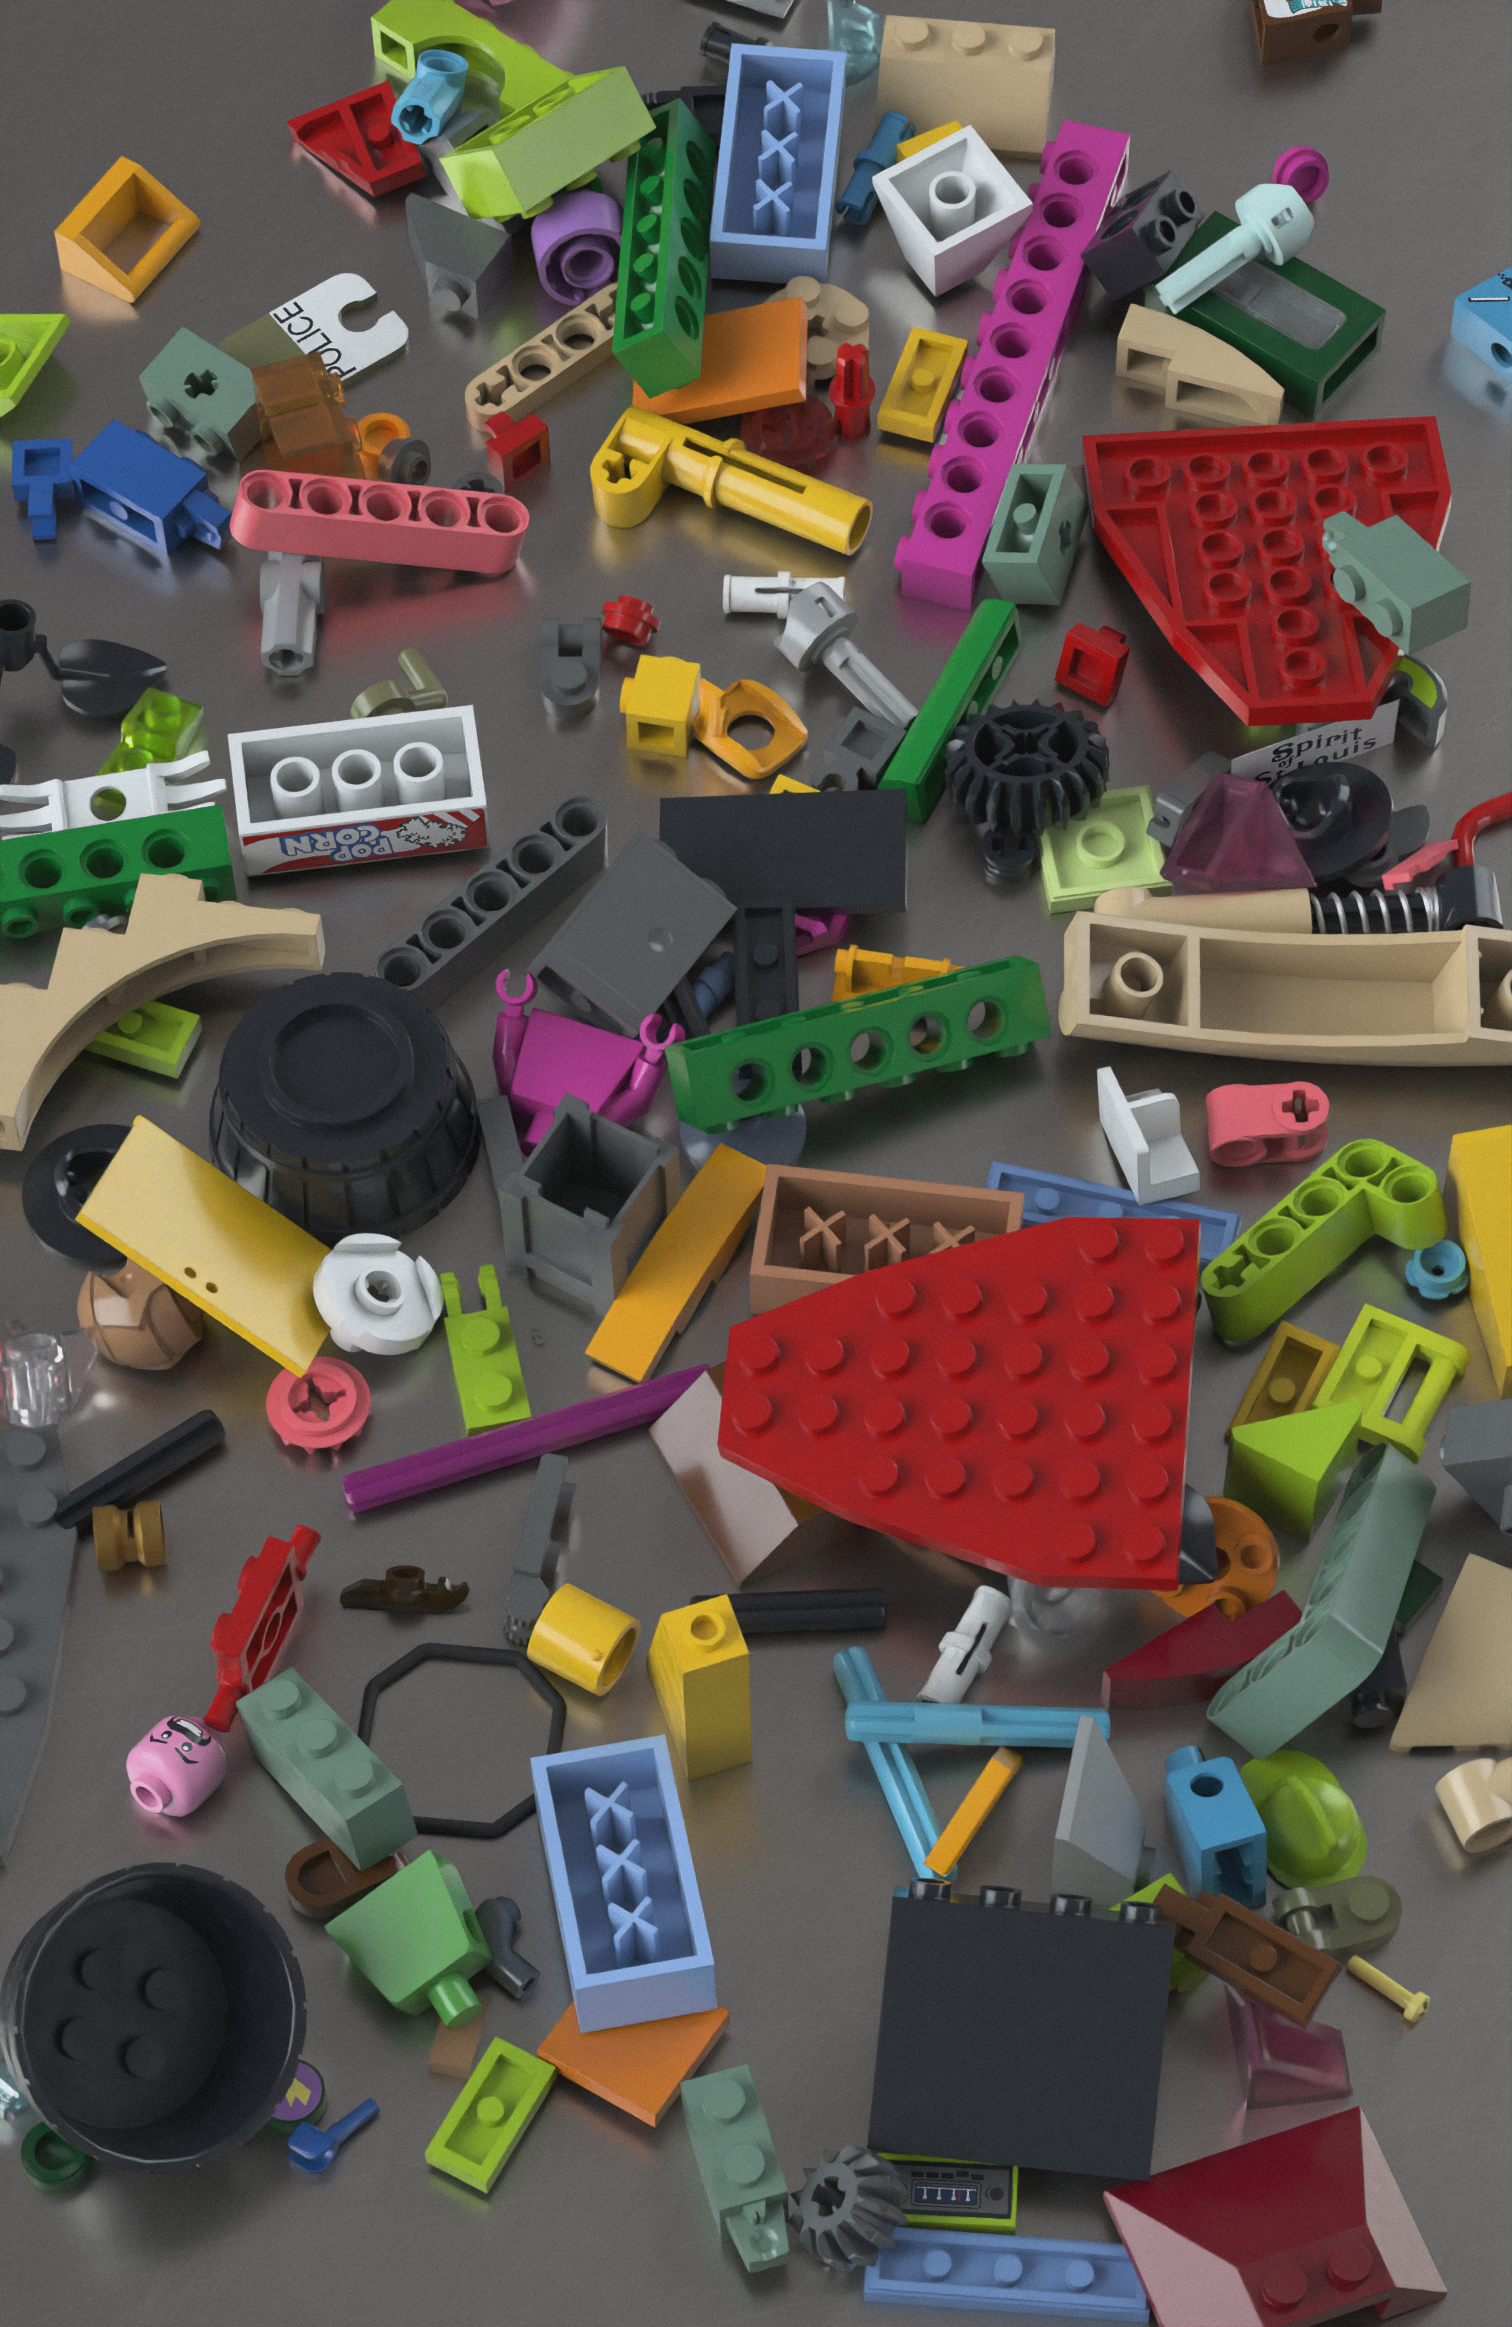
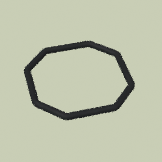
M428 1642L418 1645L368 1682L364 1689L357 1736L369 1748L378 1690L426 1656L513 1663L523 1671L553 1706L547 1755L561 1753L567 1709L564 1698L531 1660L517 1650ZM533 1793L493 1823L421 1816L412 1817L416 1830L492 1837L503 1833L536 1809L535 1796Z

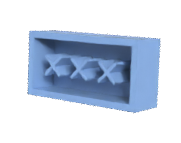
M731 44L709 241L711 278L787 284L788 281L797 276H810L816 279L818 283L826 284L846 92V52Z
M665 1734L530 1758L535 1804L580 2034L718 2009L715 1965Z

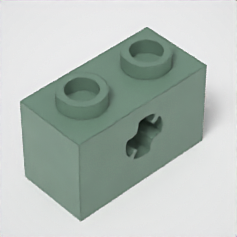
M183 326L138 377L148 399L145 403L146 408L158 421L168 427H173L175 423L190 432L192 439L203 450L214 456L222 452L237 463L244 459L283 414L272 382Z
M1012 464L982 559V564L1003 601L1015 604L1060 605L1090 508L1067 464Z

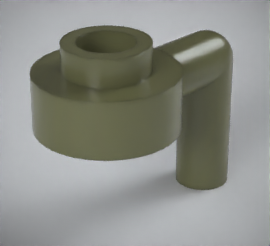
M410 647L400 653L398 662L416 690L407 692L404 686L395 680L376 683L365 689L355 699L350 709V715L352 719L442 709L447 704L448 696L417 647Z

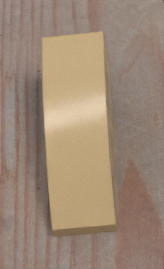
M1131 303L1117 340L1116 376L1166 388L1165 407L1242 427L1281 424L1284 389L1260 366L1234 347L1196 326L1168 314Z

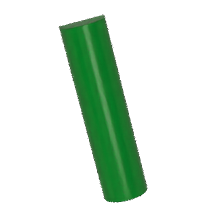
M987 599L979 604L878 784L877 790L906 789L908 795V818L924 822L928 818L946 786L944 756L947 752V743L951 742L954 738L955 728L967 725L969 715L971 714L985 715L1024 644L1015 603L999 599Z

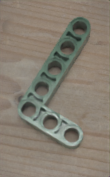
M1382 1441L1374 1446L1352 1472L1300 1622L1234 1674L1216 1693L1207 1709V1718L1258 1760L1265 1759L1358 1687L1375 1669L1384 1653L1438 1485L1387 1441Z

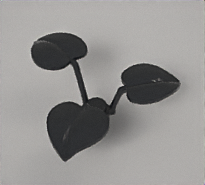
M16 599L0 601V687L4 671L15 672L23 669L33 659L35 653H37L50 678L56 681H63L61 697L66 705L83 715L106 719L125 715L135 709L166 675L167 663L136 648L98 639L78 640L63 646L58 654L57 666L47 648V636L36 634V614L33 608L27 603ZM0 744V785H11L16 774V755L12 749Z

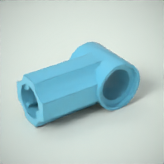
M428 50L419 54L416 75L395 103L392 111L391 124L398 128L404 141L422 145L426 139L438 136L450 120L460 115L468 70L466 59L458 54L444 50Z

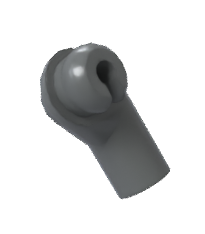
M508 1897L489 1898L484 1900L475 1911L492 1954V1960L483 1969L516 1998H521L533 1988L540 1976V1972L512 1949L513 1931L517 1928L516 1922L521 1920V1911L514 1900Z

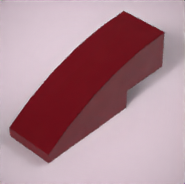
M1282 1590L1230 1623L1217 1606L1212 1603L1103 1670L1101 1701L1108 1710H1149L1192 1705L1212 1700L1220 1688L1234 1674L1297 1625L1303 1613L1285 1590Z

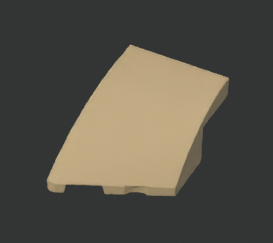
M1469 1552L1429 1643L1390 1740L1389 1749L1397 1753H1409L1412 1747L1454 1746L1455 1751H1479L1489 1746L1512 1750V1569Z

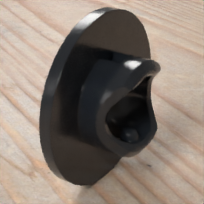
M1322 762L1303 766L1274 780L1253 800L1243 821V845L1250 861L1257 870L1273 880L1294 885H1312L1336 880L1365 865L1384 846L1394 824L1395 810L1393 800L1385 783L1375 773L1359 765L1345 762Z
M98 1124L75 1129L52 1141L32 1162L22 1188L23 1210L32 1234L49 1252L66 1261L86 1266H108L127 1262V1256L78 1223L75 1218L132 1129L131 1127L115 1124Z

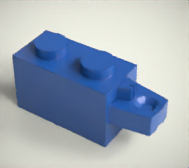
M114 419L69 465L77 503L167 556L189 535L219 550L233 537L229 527L232 513L221 506L218 501L219 497L209 490L207 473H205L202 467L188 457L180 458L159 446L148 433L142 430L133 431Z

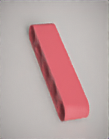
M254 470L247 473L240 481L229 527L232 536L237 542L255 550L484 573H503L510 570L517 562L530 517L527 508L522 502L504 494L274 470Z

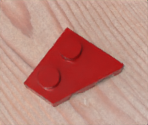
M389 81L287 121L295 142L373 197L427 176L415 143L404 141L398 128L391 124L392 111L397 100Z

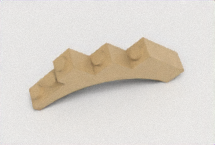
M141 873L125 934L112 933L102 928L81 930L63 927L47 990L37 989L25 983L0 984V1149L22 1151L31 1124L44 1098L61 1073L100 1033L129 1012L138 1009V1007L188 985L224 975L274 969L321 971L326 952L321 915L307 913L296 908L276 910L250 907L235 901L206 902L202 880L189 879L186 876L174 873L163 876Z

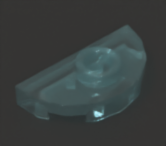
M827 0L830 51L846 52V87L854 86L872 76L880 66L884 24L881 15L877 11L873 10L872 13L868 8L855 3V0Z

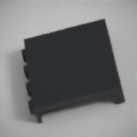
M910 1878L909 1888L896 1886L892 1897L867 2149L1149 2182L1176 1918L1162 1916L1163 1906L1139 1901H1122L1120 1911L1094 1909L1092 1908V1898L1076 1894L1053 1893L1050 1894L1049 1903L1022 1901V1890L1005 1886H980L979 1896L951 1893V1882L933 1878Z

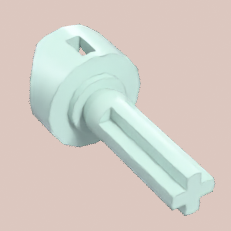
M1258 184L1237 199L1235 207L1241 226L1233 229L1155 286L1161 294L1159 298L1165 306H1169L1173 314L1183 310L1255 258L1260 252L1274 264L1283 265L1306 247L1312 234L1315 220L1305 202L1291 185Z

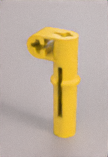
M634 405L627 408L593 458L590 466L595 512L601 521L616 528H629L642 523L650 515L670 483L703 496L706 506L719 509L725 505L849 556L854 554L862 544L873 515L871 500L746 451L744 442L739 439L730 438L726 441H721ZM624 465L630 467L631 479L625 477Z

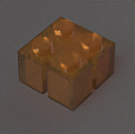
M319 351L251 369L260 444L270 470L366 480L363 465L357 453L363 451L357 422L354 416L345 418L341 408L346 407V398L339 374L337 372L327 373Z

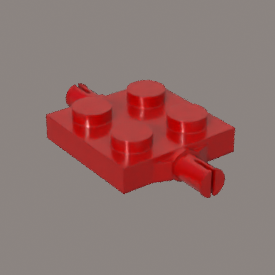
M295 1526V1531L289 1542L268 1536L259 1557L250 1556L243 1566L237 1586V1592L240 1596L231 1614L223 1612L215 1624L210 1640V1650L215 1652L217 1662L216 1679L219 1689L207 1714L203 1718L204 1723L213 1730L222 1733L229 1732L236 1714L239 1713L236 1702L268 1682L304 1607L302 1581L308 1572L306 1567L317 1544L321 1541V1535L308 1526Z

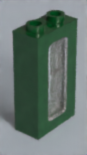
M1215 210L1199 228H1196L1167 273L1143 286V291L1146 293L1145 308L1168 314L1196 326L1234 347L1260 366L1284 389L1283 402L1314 420L1382 348L1386 309L1295 256L1283 265H1276L1260 252L1255 258L1183 310L1173 314L1169 306H1165L1159 298L1161 294L1155 286L1233 229L1241 226Z

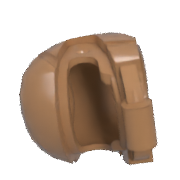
M127 1257L125 1267L113 1276H107L104 1273L97 1276L89 1271L79 1292L76 1309L77 1316L85 1337L108 1360L123 1366L129 1365L131 1368L165 1370L173 1367L189 1348L202 1339L203 1315L205 1311Z

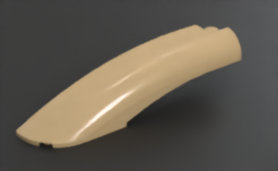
M1077 911L1064 933V990L1057 1000L1059 1026L1065 1036L1262 1060L1405 1067L1512 1065V931L1465 925L1462 930L1398 934L1275 933L1197 927Z

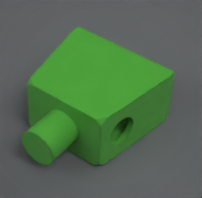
M429 1849L324 1926L332 1939L396 2008L415 2016L433 2005L449 2030L467 2024L482 2011L483 2005L467 1980L490 1963L492 1954L458 1870L452 1861Z

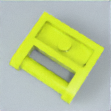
M1365 1303L1312 1403L1311 1410L1360 1399L1363 1415L1359 1439L1375 1446L1382 1441H1387L1411 1462L1417 1464L1427 1446L1423 1437L1453 1378L1463 1375L1471 1360V1354L1463 1345ZM1414 1357H1418L1427 1361L1430 1364V1368L1402 1423L1399 1424L1385 1418L1384 1415Z

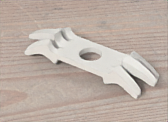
M207 750L175 762L149 763L143 769L61 782L59 779H53L36 785L3 784L0 785V800L48 806L27 812L0 815V830L41 832L3 836L2 840L216 805L215 802L196 804L227 790L225 779H216L190 785L165 786V781H168L170 784L177 783L209 766L210 760ZM107 789L117 790L126 798L124 812L118 818L111 821L100 820L91 811L94 797L99 792ZM168 807H172V808H174L175 810H174V811H168Z

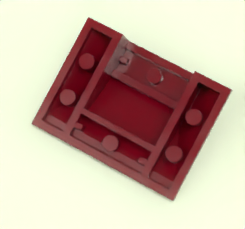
M1360 2106L1150 2175L1149 2182L1135 2180L1105 2190L1102 2196L1159 2327H1309L1373 2304L1380 2319L1383 2320L1444 2299L1448 2293Z

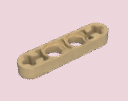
M618 282L606 286L474 378L467 385L464 393L467 420L471 426L480 432L488 433L483 428V423L500 411L509 415L516 424L614 355L612 353L615 323L613 310L616 309ZM574 334H586L595 340L590 347L580 350L572 349L564 343L568 337ZM536 364L544 365L551 370V373L546 378L535 381L528 380L520 374L525 367ZM485 400L489 402V403H487V404L481 406V402H483V401H485ZM499 401H502V405L498 407L494 405Z

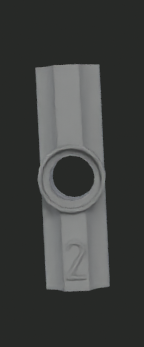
M269 551L268 560H262L260 603L264 617L261 660L262 666L275 670L278 675H300L304 669L314 666L317 615H323L325 605L324 563L321 561L322 556Z

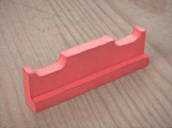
M1457 839L1429 843L1382 875L1385 890H1394L1402 883L1412 881L1413 876L1428 871L1444 860L1448 852L1459 848Z

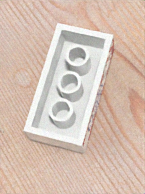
M473 705L228 734L238 831L245 877L490 847L487 804Z

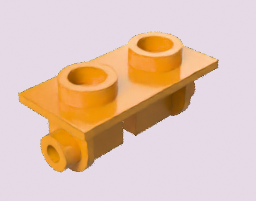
M851 944L849 950L837 949L834 966L836 978L831 1003L965 967L951 965V958H944L943 961L909 956L899 958L893 957V954L860 950L858 945Z

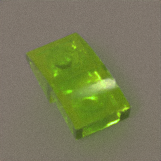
M148 687L122 721L121 742L95 776L143 769L149 763H168L182 760L203 717V705ZM165 781V786H168L169 782ZM107 789L96 795L97 797L126 806L125 796L117 790Z

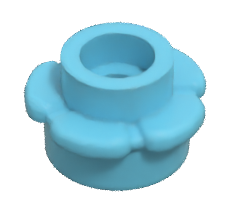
M1442 1239L1441 1242L1433 1247L1415 1250L1413 1260L1408 1261L1406 1264L1405 1274L1409 1284L1413 1287H1418L1421 1295L1428 1299L1443 1300L1448 1297L1449 1293L1459 1294L1465 1289L1469 1281L1467 1270H1465L1466 1260L1463 1251L1457 1244L1447 1239ZM1441 1269L1444 1273L1436 1276L1432 1273V1270Z

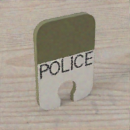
M341 273L227 336L221 341L218 349L272 382L283 410V414L277 420H286L399 357L406 351L409 345V331L406 324L394 311L379 318L376 325L367 331L352 332L345 329L340 324V320L346 312L355 308H364L378 299L377 292L361 276L352 273Z

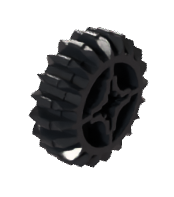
M1038 698L1031 705H1019L1013 699L1010 707L1001 709L994 705H989L986 716L979 714L969 715L967 725L955 728L954 738L951 742L947 743V752L944 756L945 785L949 790V797L956 804L957 812L969 814L972 825L988 822L992 833L1008 828L1014 831L1016 837L1023 830H1035L1042 836L1045 828L1052 826L1066 831L1069 819L1076 821L1086 820L1088 809L1100 807L1101 797L1107 792V783L1110 781L1109 748L1106 746L1105 737L1099 733L1097 722L1085 721L1082 710L1065 713L1062 702H1058L1050 707L1041 706Z

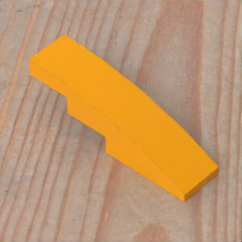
M722 1143L718 1145L667 1216L620 1290L585 1351L589 1358L639 1384L649 1381L674 1333L682 1335L710 1282L718 1284L757 1213L762 1200L767 1170L766 1165Z

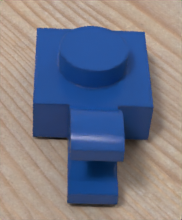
M72 438L13 441L14 501H28L29 520H32L33 540L57 539L56 499L74 498L69 465L75 459Z

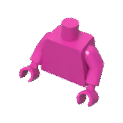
M505 969L498 975L496 991L498 996L506 1002L505 1012H500L497 1016L492 1060L500 1096L507 1095L508 1102L511 1104L513 1123L518 1128L527 1130L520 1145V1149L525 1156L529 1157L554 1122L553 1111L566 1093L589 1103L590 1111L624 1128L650 1112L668 1067L663 1062L666 1055L664 1046L685 1041V1032L681 1025L674 1023L668 1039L659 1044L656 1040V1031L662 1021V1015L651 1014L641 1023L639 1031L642 1042L533 1007L528 1017L523 1014L524 1005L530 1003L536 997L538 991V983L534 975L531 973L527 974V988L523 995L517 998L510 996L507 990L510 970Z

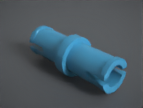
M893 111L884 113L867 149L858 152L853 162L855 172L835 206L838 214L844 213L846 207H849L843 216L845 220L857 225L868 224L871 213L879 200L872 184V177L896 164V145L913 138L916 132L913 122L908 123L906 129L903 130L909 120L906 116Z

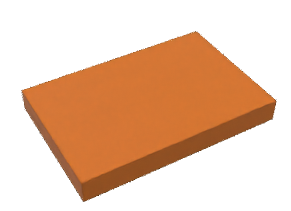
M802 296L704 315L700 378L691 381L683 388L672 389L651 399L633 379L632 405L683 425L806 401L808 308Z

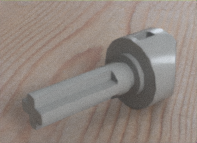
M817 582L796 595L790 601L785 631L773 640L774 645L800 672L809 671L824 662L825 666L838 677L873 715L906 730L908 733L919 711L865 657L861 650L848 639L857 625L858 615L829 585L823 582ZM819 602L828 612L827 614L818 606Z

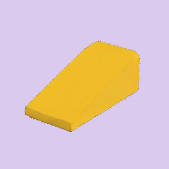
M1281 1320L1224 1436L1230 1438L1232 1427L1311 1410L1312 1403L1335 1362L1341 1347Z

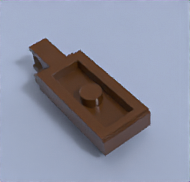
M1164 1883L1153 1901V1904L1163 1906L1162 1916L1176 1918V1936L1173 1948L1184 1954L1185 1959L1305 2030L1341 1972L1342 1965L1338 1961L1221 1892L1216 1897L1203 1891L1196 1902Z

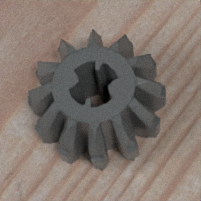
M847 2144L841 2152L824 2149L818 2169L803 2168L807 2181L803 2189L790 2193V2196L799 2208L791 2215L788 2223L799 2234L798 2244L804 2247L807 2254L820 2261H824L836 2269H845L851 2272L857 2264L875 2267L879 2248L896 2249L892 2234L896 2227L909 2223V2220L900 2208L908 2200L911 2193L899 2181L901 2172L896 2170L891 2162L879 2155L875 2156L862 2147H853Z

